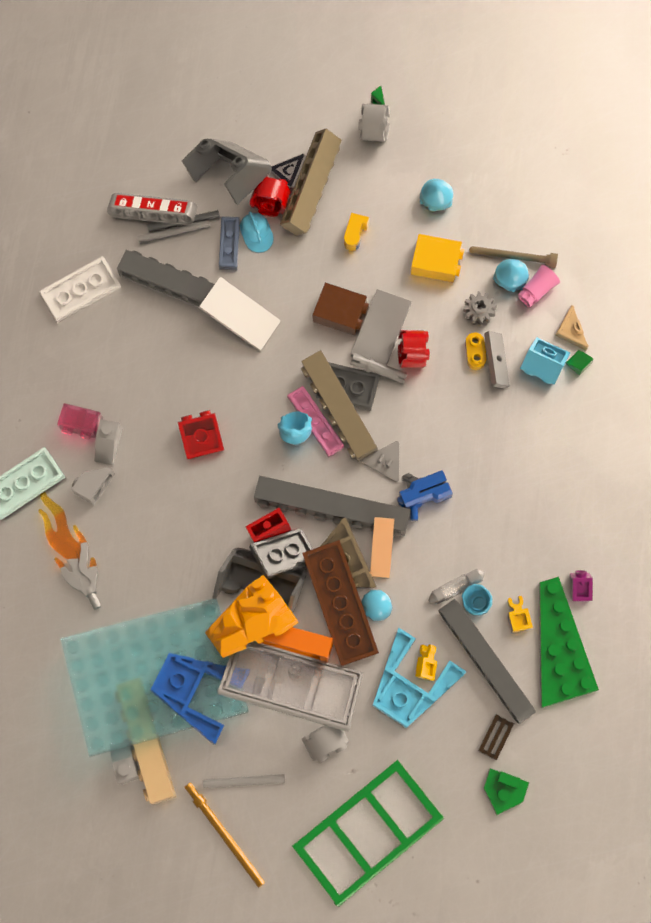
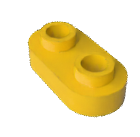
M470 333L465 342L467 364L473 370H480L486 363L485 340L480 333ZM477 339L478 343H473L472 340ZM477 356L480 358V360L476 361L474 360V357Z

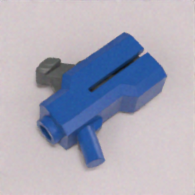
M443 470L423 478H417L407 473L402 476V481L407 482L408 489L399 492L397 501L400 507L411 509V521H418V508L422 504L430 501L435 503L452 498L453 493L449 483H446L447 478Z

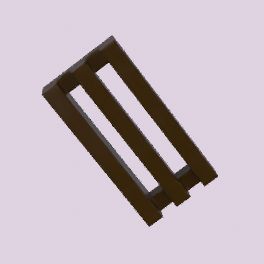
M496 714L478 751L497 760L514 723ZM497 721H500L501 724L486 751L484 747ZM504 725H507V730L495 754H492L491 752Z

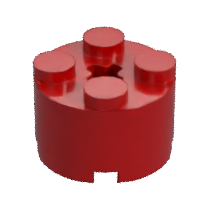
M268 176L265 177L252 192L250 198L251 207L254 209L255 206L259 209L258 213L265 216L278 217L280 213L283 215L290 196L287 181L269 178Z
M400 330L398 339H402L400 344H398V363L401 364L400 368L426 367V362L430 357V351L426 349V343H428L429 339L428 331Z

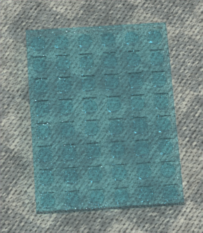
M217 598L61 638L89 757L193 728L150 690L169 653L195 658V660L210 661L223 666L227 665L230 655L222 658L205 634L207 629L221 615ZM204 673L188 705L189 708L215 721L249 712L246 702L217 694L221 680Z

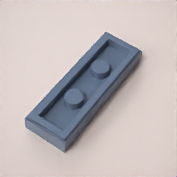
M221 217L219 269H238L240 217Z

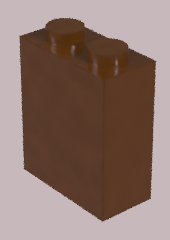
M325 282L312 314L313 322L355 336L356 331H360L362 327V315L366 314L369 308L367 296Z

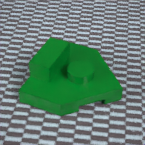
M490 768L483 789L496 815L523 803L529 782Z

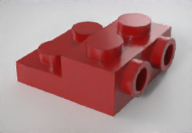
M210 410L200 412V416L195 418L192 415L183 416L181 421L178 422L187 459L224 450L216 415L211 413Z

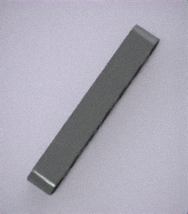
M454 599L438 610L439 614L514 720L520 724L535 714L536 711L458 601Z

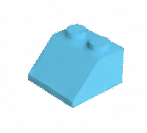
M536 337L520 369L524 370L528 375L541 378L545 383L555 385L570 352Z

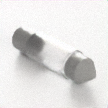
M475 569L447 582L432 591L429 602L439 604L463 593L468 586L482 582L485 572Z

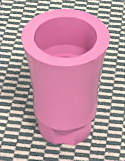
M541 265L536 274L518 294V298L527 307H531L547 292L557 286L560 280L550 268Z

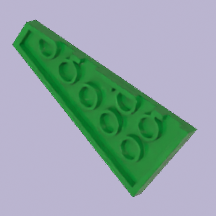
M559 576L540 582L541 708L596 692L599 688Z

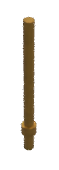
M191 782L188 783L184 788L192 797L193 804L196 808L201 809L259 888L265 883L206 804L207 800L205 797L198 793Z

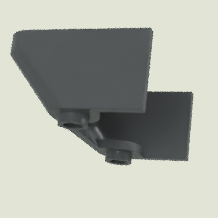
M216 139L201 140L182 160V163L195 182L219 158L231 163V168L235 173L224 185L237 205L272 170L268 160L233 142Z
M234 548L218 572L212 596L213 599L218 597L221 590L227 594L237 593L240 589H245L249 584L264 575L250 550ZM303 568L268 579L292 613L295 610L307 574Z

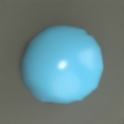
M473 584L468 586L462 593L463 606L472 615L481 616L487 613L492 606V595L483 585Z
M381 590L369 591L363 596L361 601L366 616L373 621L385 620L390 616L393 609L390 597Z

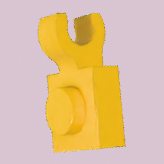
M421 644L420 654L422 657H418L415 677L427 681H435L437 661L433 659L436 646Z

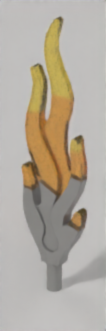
M44 491L40 494V498L54 515L57 524V532H55L47 513L42 509L38 510L43 516L47 540L52 548L69 562L72 572L68 571L60 559L56 557L54 560L58 564L66 582L89 598L93 609L97 610L101 605L95 594L97 593L96 581L98 575L96 560L94 557H91L90 567L88 568L89 550L85 537L78 527L73 525V529L79 538V543L73 538L67 525L65 511L52 501Z

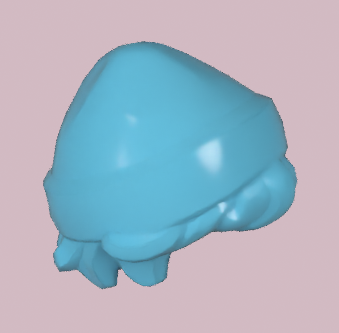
M441 179L428 180L421 189L420 204H424L425 207L427 206L430 211L450 208L453 203V189L447 182Z
M508 259L502 261L497 266L493 280L505 290L515 292L516 290H523L529 279V272L523 262L516 259Z
M299 411L282 416L280 423L277 424L281 439L293 445L303 443L311 435L312 418L308 414Z

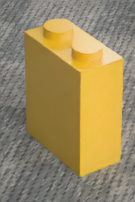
M418 234L411 275L454 283L455 276L459 277L461 268L458 265V260H462L464 249H461L462 242Z

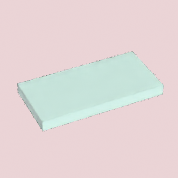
M45 447L0 476V520L65 478V475Z

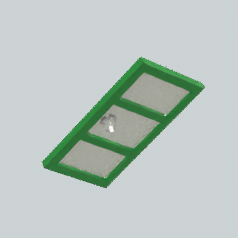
M396 760L292 847L332 898L334 904L339 907L439 824L444 817L402 764Z

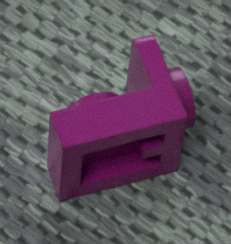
M577 570L575 573H570L572 601H593V577L590 573H587L585 570Z

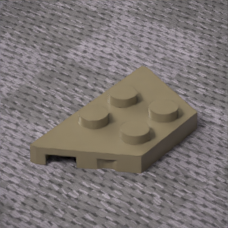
M345 517L321 546L340 540L355 586L375 588L377 586Z

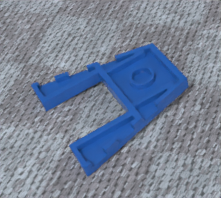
M169 653L150 691L214 745L216 744L224 725L189 708L188 705L204 673L222 681L227 665L223 666L210 661L195 660V658ZM235 668L229 685L241 690L250 670Z

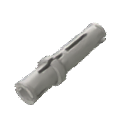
M354 353L350 363L351 365L366 369L368 373L371 371L402 384L407 376V372L376 362L373 358H365Z

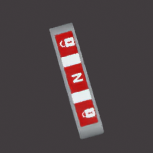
M123 193L112 194L107 208L108 214L116 218L180 225L193 224L197 211V205L188 200Z

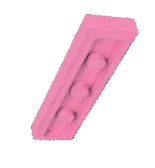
M304 386L287 395L296 411L308 414L312 418L311 433L328 457L344 448V444Z

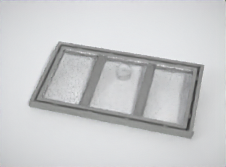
M256 641L247 644L246 649L230 655L220 687L217 689V694L348 732L351 729L350 724L363 672L263 643L258 644Z

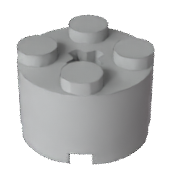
M362 104L361 114L363 117L359 119L358 129L361 130L360 139L385 142L389 132V106Z
M326 725L310 733L308 740L306 737L302 738L312 760H317L318 763L328 759L329 753L335 750L336 753H339L346 749V743L349 742L343 730Z

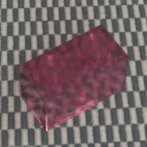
M64 403L57 425L61 432L72 435L75 433L84 439H96L100 419L103 420V416L98 411Z

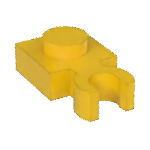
M518 596L519 604H513L512 599H508V606L513 609L512 612L508 613L513 633L533 628L528 608L522 609V596Z

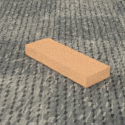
M374 518L370 569L372 576L390 578L394 519Z

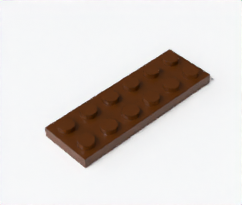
M340 540L303 552L302 555L331 638H333V644L341 666L378 654L379 651Z

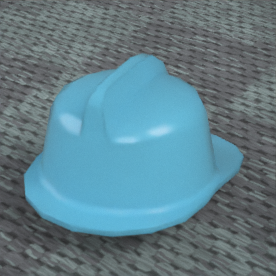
M251 211L248 212V215L240 223V231L245 244L253 252H265L272 246L274 240L270 225L263 215L252 213Z

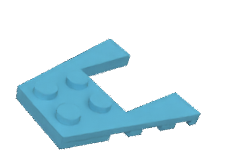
M399 628L373 707L407 728L464 676L466 671L449 660L429 693L395 672L416 639Z

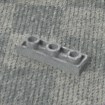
M487 331L484 333L491 384L495 387L507 388L510 384L502 334Z

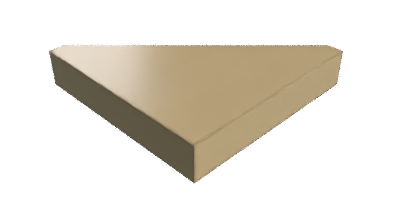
M571 305L556 336L587 351L589 345L584 337V332L577 318L574 306Z

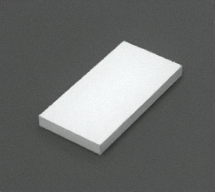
M102 256L42 289L39 293L58 323L121 288V284Z
M221 277L199 306L201 310L258 351L263 348L281 321Z

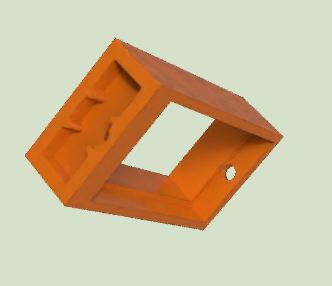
M291 627L279 636H275L273 633L263 637L264 642L260 643L328 662L333 647V638Z

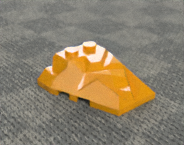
M263 575L241 592L207 629L205 634L222 658L246 649L247 644L256 640L259 644L264 642L263 637L273 633L275 636H279L299 622L280 594Z

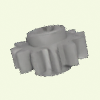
M478 291L476 297L470 294V300L465 299L464 304L466 306L463 308V312L467 313L466 319L473 318L472 324L476 320H479L480 325H482L483 320L489 323L490 317H495L496 312L494 310H496L497 305L492 304L494 301L493 297L487 298L488 293L481 296L480 291Z

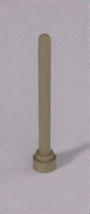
M475 246L469 248V252L472 254L545 263L549 268H556L558 254L556 253L543 256Z

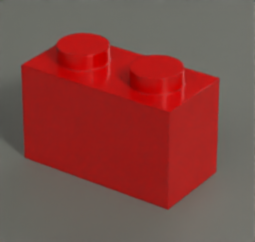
M280 508L245 526L254 543L292 531Z

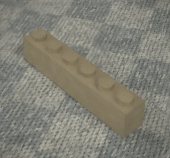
M327 128L315 132L280 222V226L295 236L305 234L310 229V223L316 213L317 204L322 197L323 188L328 182V175L334 166V159L340 150L339 146L342 140Z
M320 350L302 360L303 367L301 371L305 378L310 377L312 381L310 386L315 394L319 393L322 398L319 402L324 410L328 409L331 415L328 417L333 426H338L340 431L337 433L342 442L346 441L349 445L347 451L351 458L356 457L357 461H360L378 451L374 440L323 352Z

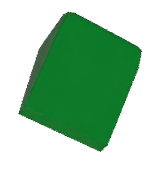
M381 86L371 92L372 104L385 105Z
M578 350L566 364L580 376L592 364L594 358Z

